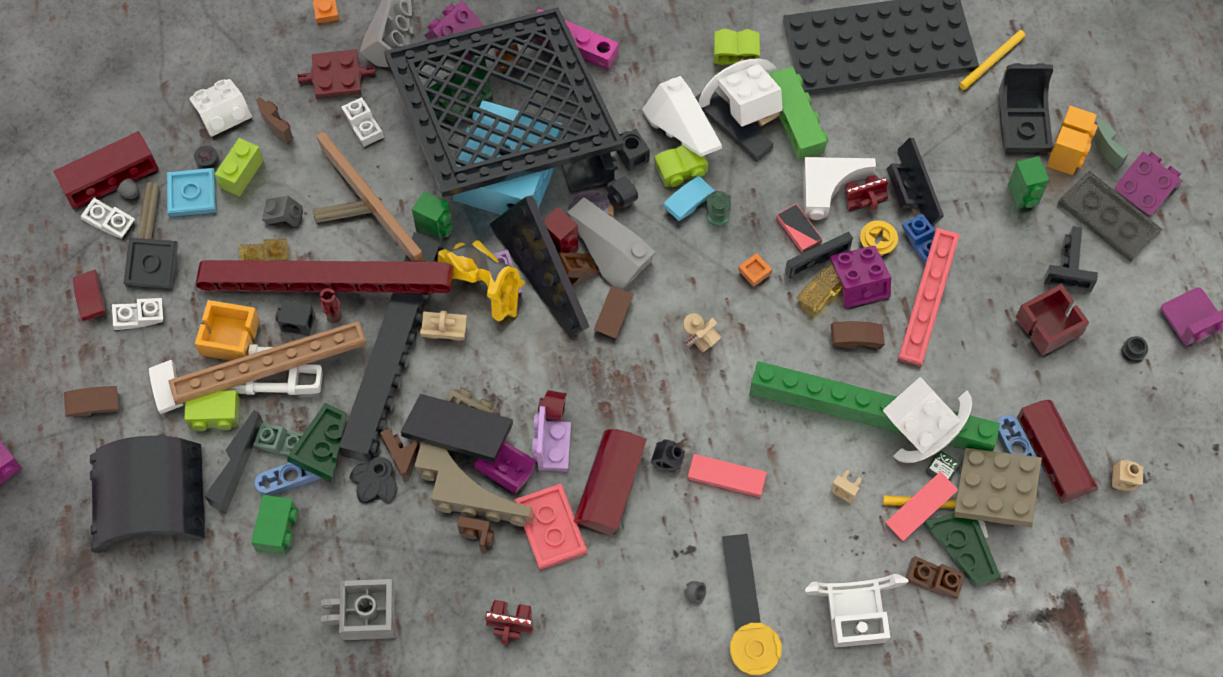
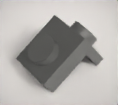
M288 195L267 199L262 221L266 224L286 221L293 227L299 225L302 205Z

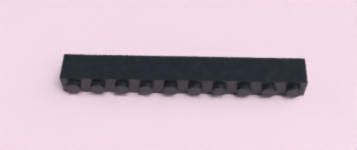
M417 232L413 233L412 240L421 249L425 262H438V252L445 249L442 245V239ZM407 255L405 256L404 262H412ZM392 293L339 445L342 456L370 463L373 455L376 456L378 454L380 432L386 430L388 423L386 416L388 411H392L394 407L395 397L393 395L395 390L401 386L403 378L401 372L403 367H407L409 363L410 353L408 351L410 346L415 345L417 339V332L415 331L417 325H421L423 322V307L425 303H429L431 293Z

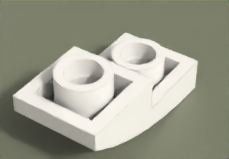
M362 97L341 107L363 147L384 138L382 130L374 120L371 110Z
M96 198L92 199L81 215V220L121 239L135 221V218L116 207L112 209Z
M162 298L137 299L136 304H112L113 330L140 328L163 322Z
M169 360L149 368L151 386L159 413L162 414L183 406V403L175 405L168 380L177 378L176 366L173 361Z

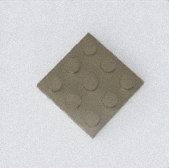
M965 448L955 517L1032 528L1042 458Z

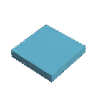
M214 168L167 172V213L169 217L216 213Z

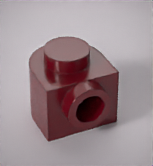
M547 390L545 397L539 400L538 412H540V406H545L546 419L562 421L567 393Z

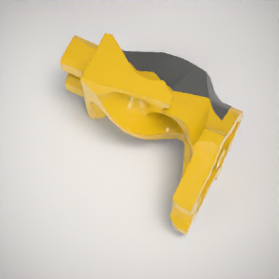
M479 240L468 244L460 242L451 251L443 249L438 252V262H446L453 266L452 279H460L472 283L484 281L487 284V297L491 299L492 317L495 320L501 321L507 315L513 318L517 316L518 291L520 287L525 285V280L520 279L519 271L516 268L500 263Z

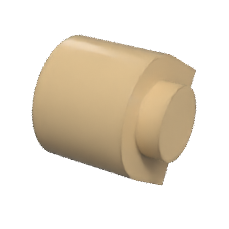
M1120 460L1113 465V488L1131 491L1143 485V466L1130 460Z

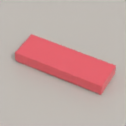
M694 454L688 480L761 498L767 472Z
M940 471L893 514L885 524L901 541H904L955 494L958 489Z

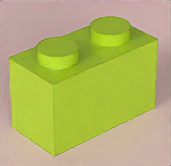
M238 138L215 173L221 189L239 197L241 196L264 161L259 146Z
M236 390L219 391L185 403L184 420L189 429L205 431L207 428L230 430L232 427H239L240 398Z

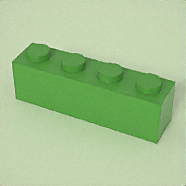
M793 66L768 73L781 88L782 111H780L781 115L779 118L798 160L824 153L826 143H828V136L826 131L822 130L819 125L818 113L812 110L808 92H804L802 88L803 82L800 74H796Z

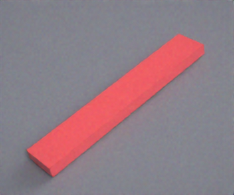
M936 228L898 361L919 367L923 364L960 236L958 233Z

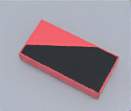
M797 204L777 214L776 219L801 253L822 243L823 239Z

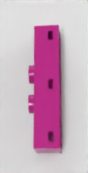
M565 20L583 59L609 70L619 53V43ZM535 37L536 39H538V40H540V41H543V42L545 41V40H543V39H540V38H538V37ZM597 46H598V47H601V48H603V49H605V50H608V52H606V53H601V52H599V51L597 50Z

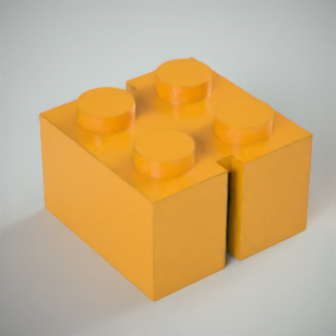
M1069 106L1046 167L1070 175H1074L1076 168H1082L1085 157H1087L1091 147V140L1098 127L1097 124H1094L1097 114Z
M208 300L202 318L204 324L200 325L195 345L200 356L231 361L249 355V345L253 344L251 339L255 340L260 323L256 309Z

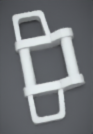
M250 344L248 352L251 355L273 347H258L257 344ZM305 364L289 370L288 383H257V380L247 382L246 385H238L223 391L236 390L237 394L255 395V392L288 393V395L317 394L321 391L322 367L320 365ZM299 373L317 374L315 384L298 385Z

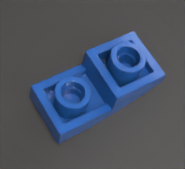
M921 214L902 223V227L914 250L924 265H926L935 229L925 216Z

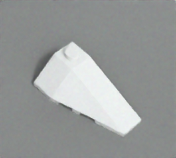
M679 76L659 84L642 109V113L651 126L656 129L661 128L666 131V135L670 138L675 137L682 141L683 146L700 157L722 149L718 137L683 78Z

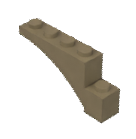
M421 442L414 467L422 479L428 481L436 479L431 500L438 511L444 513H451V511L461 512L462 515L471 518L478 515L493 522L505 520L510 521L511 524L516 526L533 525L535 516L532 507L513 503L485 490L457 466L451 458L449 450Z

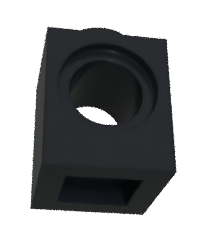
M637 129L620 134L624 145L623 149L617 150V153L629 171L649 162L650 149Z
M283 300L282 307L278 308L276 312V322H278L281 332L310 336L315 318L312 304Z

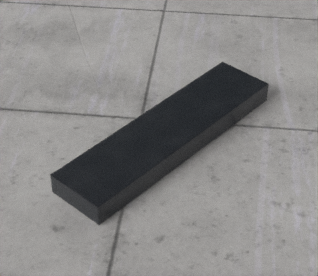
M714 91L712 94L710 105L701 108L711 121L756 161L773 148L774 143L751 123L741 127L731 115L730 104L717 92ZM701 93L695 97L698 103Z
M748 534L722 536L735 632L741 626L749 623H761Z

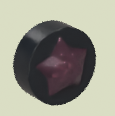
M201 146L194 153L195 162L201 169L213 168L219 161L217 151L212 146Z

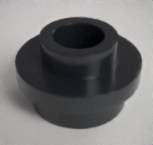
M1134 336L1125 341L1123 351L1128 358L1141 360L1148 353V345L1142 337ZM1131 347L1138 348L1139 352L1134 351Z

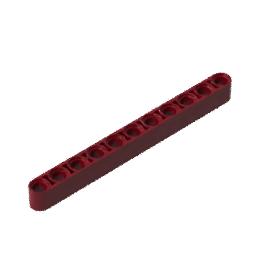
M203 260L199 263L195 285L204 291L321 292L324 289L330 288L334 292L448 293L451 291L453 266L446 262Z

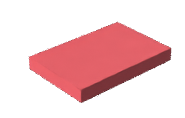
M562 483L514 499V503L532 507L535 516L533 525L525 524L523 527L539 570L587 554L576 522H573L575 517Z

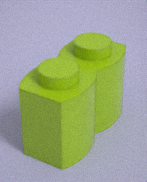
M721 29L714 32V64L733 65L742 59L744 61L760 59L759 32L750 29L739 32Z
M683 145L654 156V165L665 187H677L686 179H694L697 176L703 177L708 172V162L705 156L700 157Z

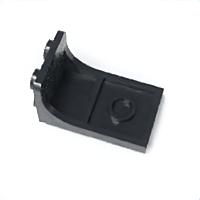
M1014 63L1006 67L999 87L1005 153L1052 152L1053 142L1048 92L1050 79L1054 71L1053 65L1044 63Z

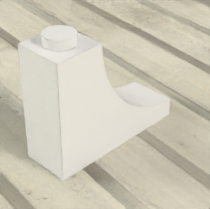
M805 157L803 166L805 216L813 220L828 218L830 203L833 197L846 183L866 179L868 176L874 175L876 167L875 158Z

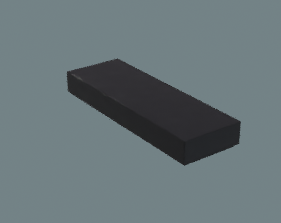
M848 231L788 260L785 268L788 278H792L830 260L832 255L850 250L853 240L852 235Z

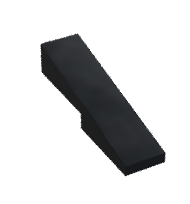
M255 410L225 451L230 461L205 494L209 505L225 514L253 449L261 423H263L260 414Z

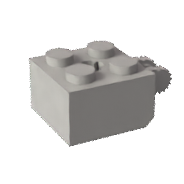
M392 579L340 582V599H324L321 601V607L324 609H340V614L321 616L320 623L326 625L339 624V634L342 640L395 638V587ZM366 607H371L372 609L367 613L363 612V610L366 611Z

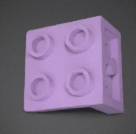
M540 406L539 414L534 416L535 438H533L532 443L533 459L538 462V471L568 472L571 422L546 421L545 406Z

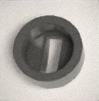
M128 178L120 184L118 193L124 198L134 199L139 193V188L132 179Z
M690 581L686 584L688 586L687 590H684L686 598L700 603L706 595V585L699 581Z

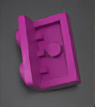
M505 441L495 463L478 459L474 468L516 494L531 478L536 460Z

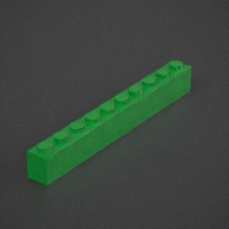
M760 361L756 363L750 395L903 434L883 411L897 396ZM969 415L962 430L948 446L963 450L971 448L993 451L996 446L1000 423Z

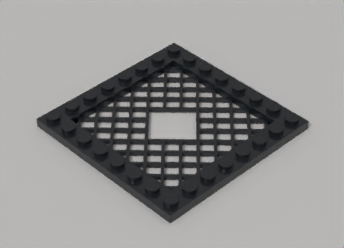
M558 7L384 51L386 62L442 198L623 149L624 143ZM535 37L545 40L542 46L535 45L531 41ZM512 43L523 45L520 52L509 47ZM548 43H549V46H550L551 50L546 49V46L548 45ZM492 48L501 51L498 57L487 53ZM527 48L538 51L534 58L524 54ZM506 53L516 57L513 63L502 60ZM542 53L552 56L549 63L539 60ZM468 54L479 56L476 63L465 59ZM450 59L457 62L454 69L444 66L446 60ZM484 59L494 62L490 69L480 65ZM520 59L531 62L527 69L517 65ZM556 60H557V63H558L559 67L554 66V63H555ZM462 64L472 68L469 74L458 71ZM499 64L509 68L506 74L495 71ZM535 64L546 68L542 75L532 71ZM425 65L435 68L432 74L421 70ZM440 70L450 73L446 80L436 77ZM476 70L487 73L483 80L473 77ZM513 70L524 74L520 80L510 77ZM550 70L560 73L557 80L547 77ZM528 75L539 79L535 86L525 82ZM419 76L428 79L424 86ZM454 76L465 79L461 86L451 83ZM491 76L531 90L530 95L514 121L473 105ZM564 77L567 84L561 82ZM432 81L442 85L439 92L428 88ZM469 81L480 85L476 92L465 88ZM543 81L554 85L550 92L539 88ZM447 87L457 90L454 97L443 94ZM558 87L568 90L565 97L554 94ZM462 93L472 96L469 103L458 100ZM536 93L547 96L543 103L533 100ZM427 94L435 96L431 103ZM572 94H573V97H574L575 101L570 100V97H571ZM551 98L562 102L558 109L547 105ZM439 99L450 102L446 109L436 106ZM455 104L465 108L461 115L451 111ZM529 104L540 108L536 115L525 111ZM566 104L577 108L573 115L562 111ZM469 110L480 114L476 121L466 117ZM544 110L555 114L551 121L540 117ZM434 111L442 113V116L439 120L437 119ZM580 111L584 119L577 117ZM447 116L457 119L453 127L443 123ZM484 116L495 119L491 127L480 123ZM522 116L532 119L529 127L518 123ZM559 116L570 119L567 126L555 123ZM574 121L585 125L582 132L571 129ZM462 122L472 125L469 132L458 129ZM499 122L510 125L507 132L495 129ZM536 122L548 125L544 133L533 129ZM477 127L488 131L484 139L473 135ZM552 127L563 131L559 138L549 135ZM514 128L526 131L522 138L511 135ZM442 129L450 131L446 139ZM492 133L503 137L499 145L488 141ZM530 133L541 137L537 144L526 141ZM567 133L574 135V137L564 139ZM454 134L465 137L461 145L450 141ZM507 139L518 143L515 150L504 147ZM545 139L551 141V143L542 145ZM469 140L480 143L477 150L465 147ZM485 145L496 149L492 156L481 153ZM522 145L529 147V149L519 151ZM449 146L458 149L454 156L452 155ZM462 151L473 155L469 163L458 159ZM500 151L507 154L497 157ZM477 157L484 160L474 163Z

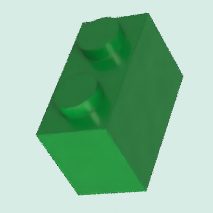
M1039 156L1016 162L1008 187L1017 208H1031L1039 204L1047 187L1049 178Z
M423 191L412 208L416 232L438 237L443 241L453 230L449 203Z
M262 495L251 541L255 551L286 554L287 547H291L293 541L292 524L297 522L299 513L293 499Z

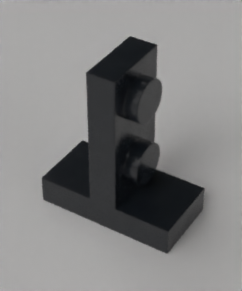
M1073 226L1069 235L1065 234L1063 248H1066V255L1062 257L1061 266L1049 265L1045 274L1044 284L1054 286L1062 284L1067 288L1085 291L1093 290L1097 282L1098 272L1079 270L1082 227Z

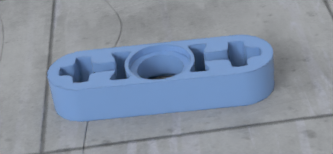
M1011 415L1000 417L998 423H1000L998 438L1005 452L1015 454L1011 446L1013 444H1021L1025 449V453L1021 455L1036 457L1019 421ZM1004 423L1007 426H1012L1010 433L1008 429H1002Z
M287 463L260 473L255 479V487L260 495L274 496L319 480L321 477L306 470L307 476L303 477L300 467ZM287 471H297L298 477L294 481H286L284 476ZM277 475H279V478L282 482L281 485H279L278 480L276 478ZM265 480L270 482V488L268 489L263 486Z

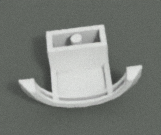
M748 59L735 63L719 72L707 83L699 98V105L701 108L710 105L711 96L719 86L730 99L731 115L741 127L782 111V91L768 74L778 71L773 63L764 59Z
M921 377L912 383L883 411L918 450L906 451L901 448L893 457L899 462L914 463L924 460L946 447L959 434L970 415L972 397L969 391H965L958 398L960 408L958 416H956Z
M892 574L878 579L848 583L811 582L805 589V593L812 596H828L834 648L886 643L890 639L887 612H883L880 591L905 585L908 583V579L899 574Z

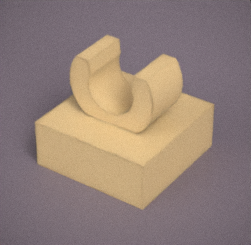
M847 470L843 473L842 477L839 475L836 477L830 491L852 504L858 495L861 478L858 477L854 483L849 482L847 478L850 471Z

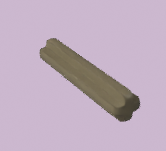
M147 182L145 184L137 238H152L159 186L155 182Z
M362 200L313 210L314 219L317 223L372 213Z

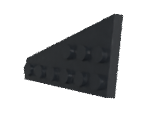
M533 195L526 196L491 222L490 226L568 336H575L590 326Z

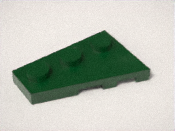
M324 403L289 453L287 462L332 482L347 413Z
M954 512L924 522L925 527L974 587L998 581L1001 578L978 520L955 517Z

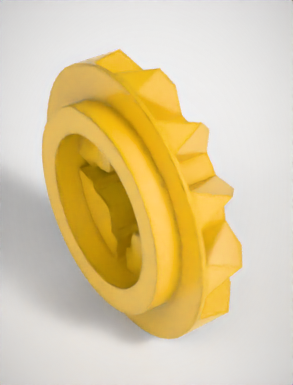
M872 221L861 230L860 242L863 248L876 246L882 257L886 253H891L897 246L898 234L891 224L884 221ZM882 232L883 241L875 244V238Z

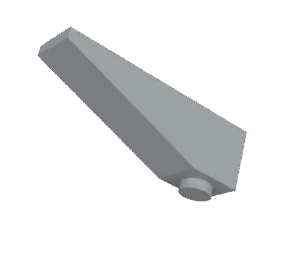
M411 0L381 1L363 38L360 54L374 65L388 67L384 51L411 44V35L414 34L409 17L412 15Z
M583 197L567 212V215L578 225V234L587 246L591 258L597 264L601 276L610 285L623 290L652 262L655 251L648 244Z

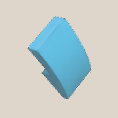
M697 176L664 202L663 207L680 221L692 214L699 204L710 199L715 190L700 176Z

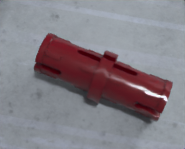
M330 288L324 289L320 293L321 309L326 314L327 320L330 323H337L342 318L340 301L336 298L334 290Z

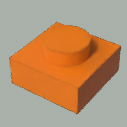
M313 0L317 24L339 20L336 0Z
M757 253L738 267V271L753 287L772 274L771 267Z

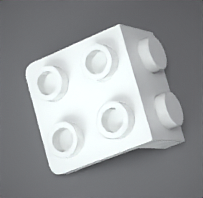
M230 79L220 80L214 86L206 90L201 89L190 97L192 105L200 114L211 137L252 118L242 93Z

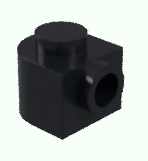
M626 176L618 180H612L606 186L608 191L607 199L613 207L620 210L638 199V192L635 186Z
M664 439L656 443L651 464L663 470H678L681 467L685 451L674 441Z

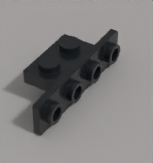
M908 138L898 148L902 164L891 163L886 169L901 208L920 209L921 214L925 216L933 227L943 218L944 214L915 139Z

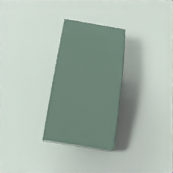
M1099 118L1095 123L1098 127L1093 140L1105 159L1118 170L1124 164L1129 153L1121 144L1114 141L1117 132L1114 131L1112 126Z
M261 423L253 446L263 451L288 457L303 433L287 431L283 426Z

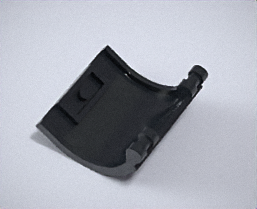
M137 436L110 442L97 448L96 452L90 455V464L92 465V470L90 471V480L92 481L91 535H93L91 552H105L109 544L141 535H174L196 541L205 538L201 444L171 436Z

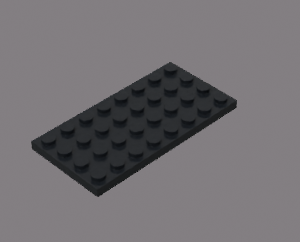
M892 0L783 16L796 74H800L803 82L802 88L808 94L973 72L979 67L961 0Z

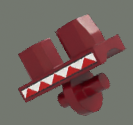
M876 175L868 176L865 179V184L859 186L854 181L846 183L845 194L848 210L851 211L868 206L871 211L877 210V202L888 199V180L886 177L879 179Z
M494 600L490 611H486V626L497 627L494 629V635L503 637L502 644L508 645L510 638L519 640L520 632L532 634L533 619L531 606L518 605L516 616L506 614L507 602Z

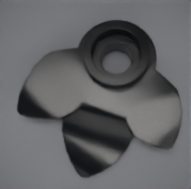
M376 457L370 463H360L352 470L349 478L358 482L356 493L361 503L371 500L377 494L387 503L393 499L396 491V482L391 476L393 467L388 459ZM378 465L383 466V472L380 474L376 473Z

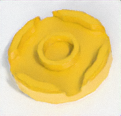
M749 623L741 626L733 634L730 641V656L733 663L740 671L749 675H762L770 672L777 665L782 655V644L778 634L771 627L762 623Z

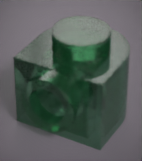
M715 191L712 195H707V219L716 225L726 223L730 217L731 195H726L723 191Z

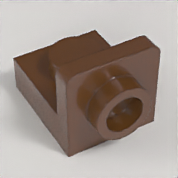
M459 517L457 525L459 533L468 539L481 537L479 543L480 551L486 553L487 546H492L494 531L491 530L490 522Z

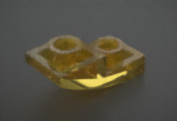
M263 239V244H238L239 260L289 261L287 239Z
M832 265L825 267L796 297L816 313L830 295L835 297L842 288Z

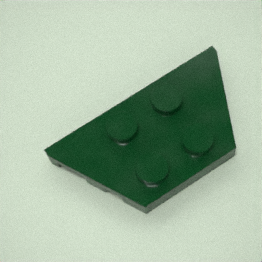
M479 56L473 59L471 62L476 63ZM484 59L480 65L487 68L486 59ZM464 65L458 71L469 74L472 68ZM476 70L473 77L483 80L487 73ZM454 76L451 83L461 86L465 79ZM488 80L474 102V106L480 107L482 100L487 102L493 100L490 80ZM469 81L465 88L476 92L480 85ZM436 83L429 88L439 92L442 85ZM447 87L443 94L454 97L457 90ZM462 93L458 100L469 103L472 96ZM427 94L431 103L435 96ZM439 99L436 106L446 109L450 102ZM455 104L451 111L461 115L465 108ZM469 110L466 117L474 113V111ZM434 111L436 116H442V113ZM449 116L446 117V120L450 122H457V119Z

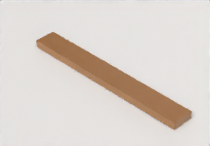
M322 132L316 135L322 152L412 262H425L421 249L326 133Z
M356 321L168 380L175 405L362 347L367 345L360 322Z

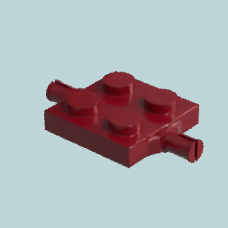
M357 49L312 54L311 73L297 74L298 83H313L315 97L319 99L362 94V76L376 75L375 65L361 67L358 61Z

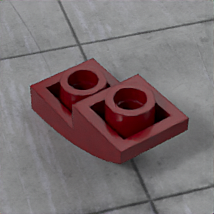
M94 269L73 277L74 293L81 320L86 321L105 314V298L100 291V278L97 271Z

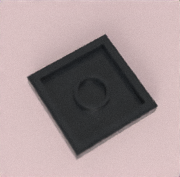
M129 237L123 284L125 286L173 289L178 242Z

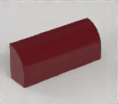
M138 131L53 172L71 207L76 209L92 201L93 198L97 199L118 189L120 184L128 178L135 181L159 168L145 140Z
M1043 400L1021 408L1017 418L1037 457L1042 458L1041 465L1061 504L1097 491L1098 486L1053 401Z
M608 429L603 432L573 522L609 536L617 531L645 447L646 438L618 429Z

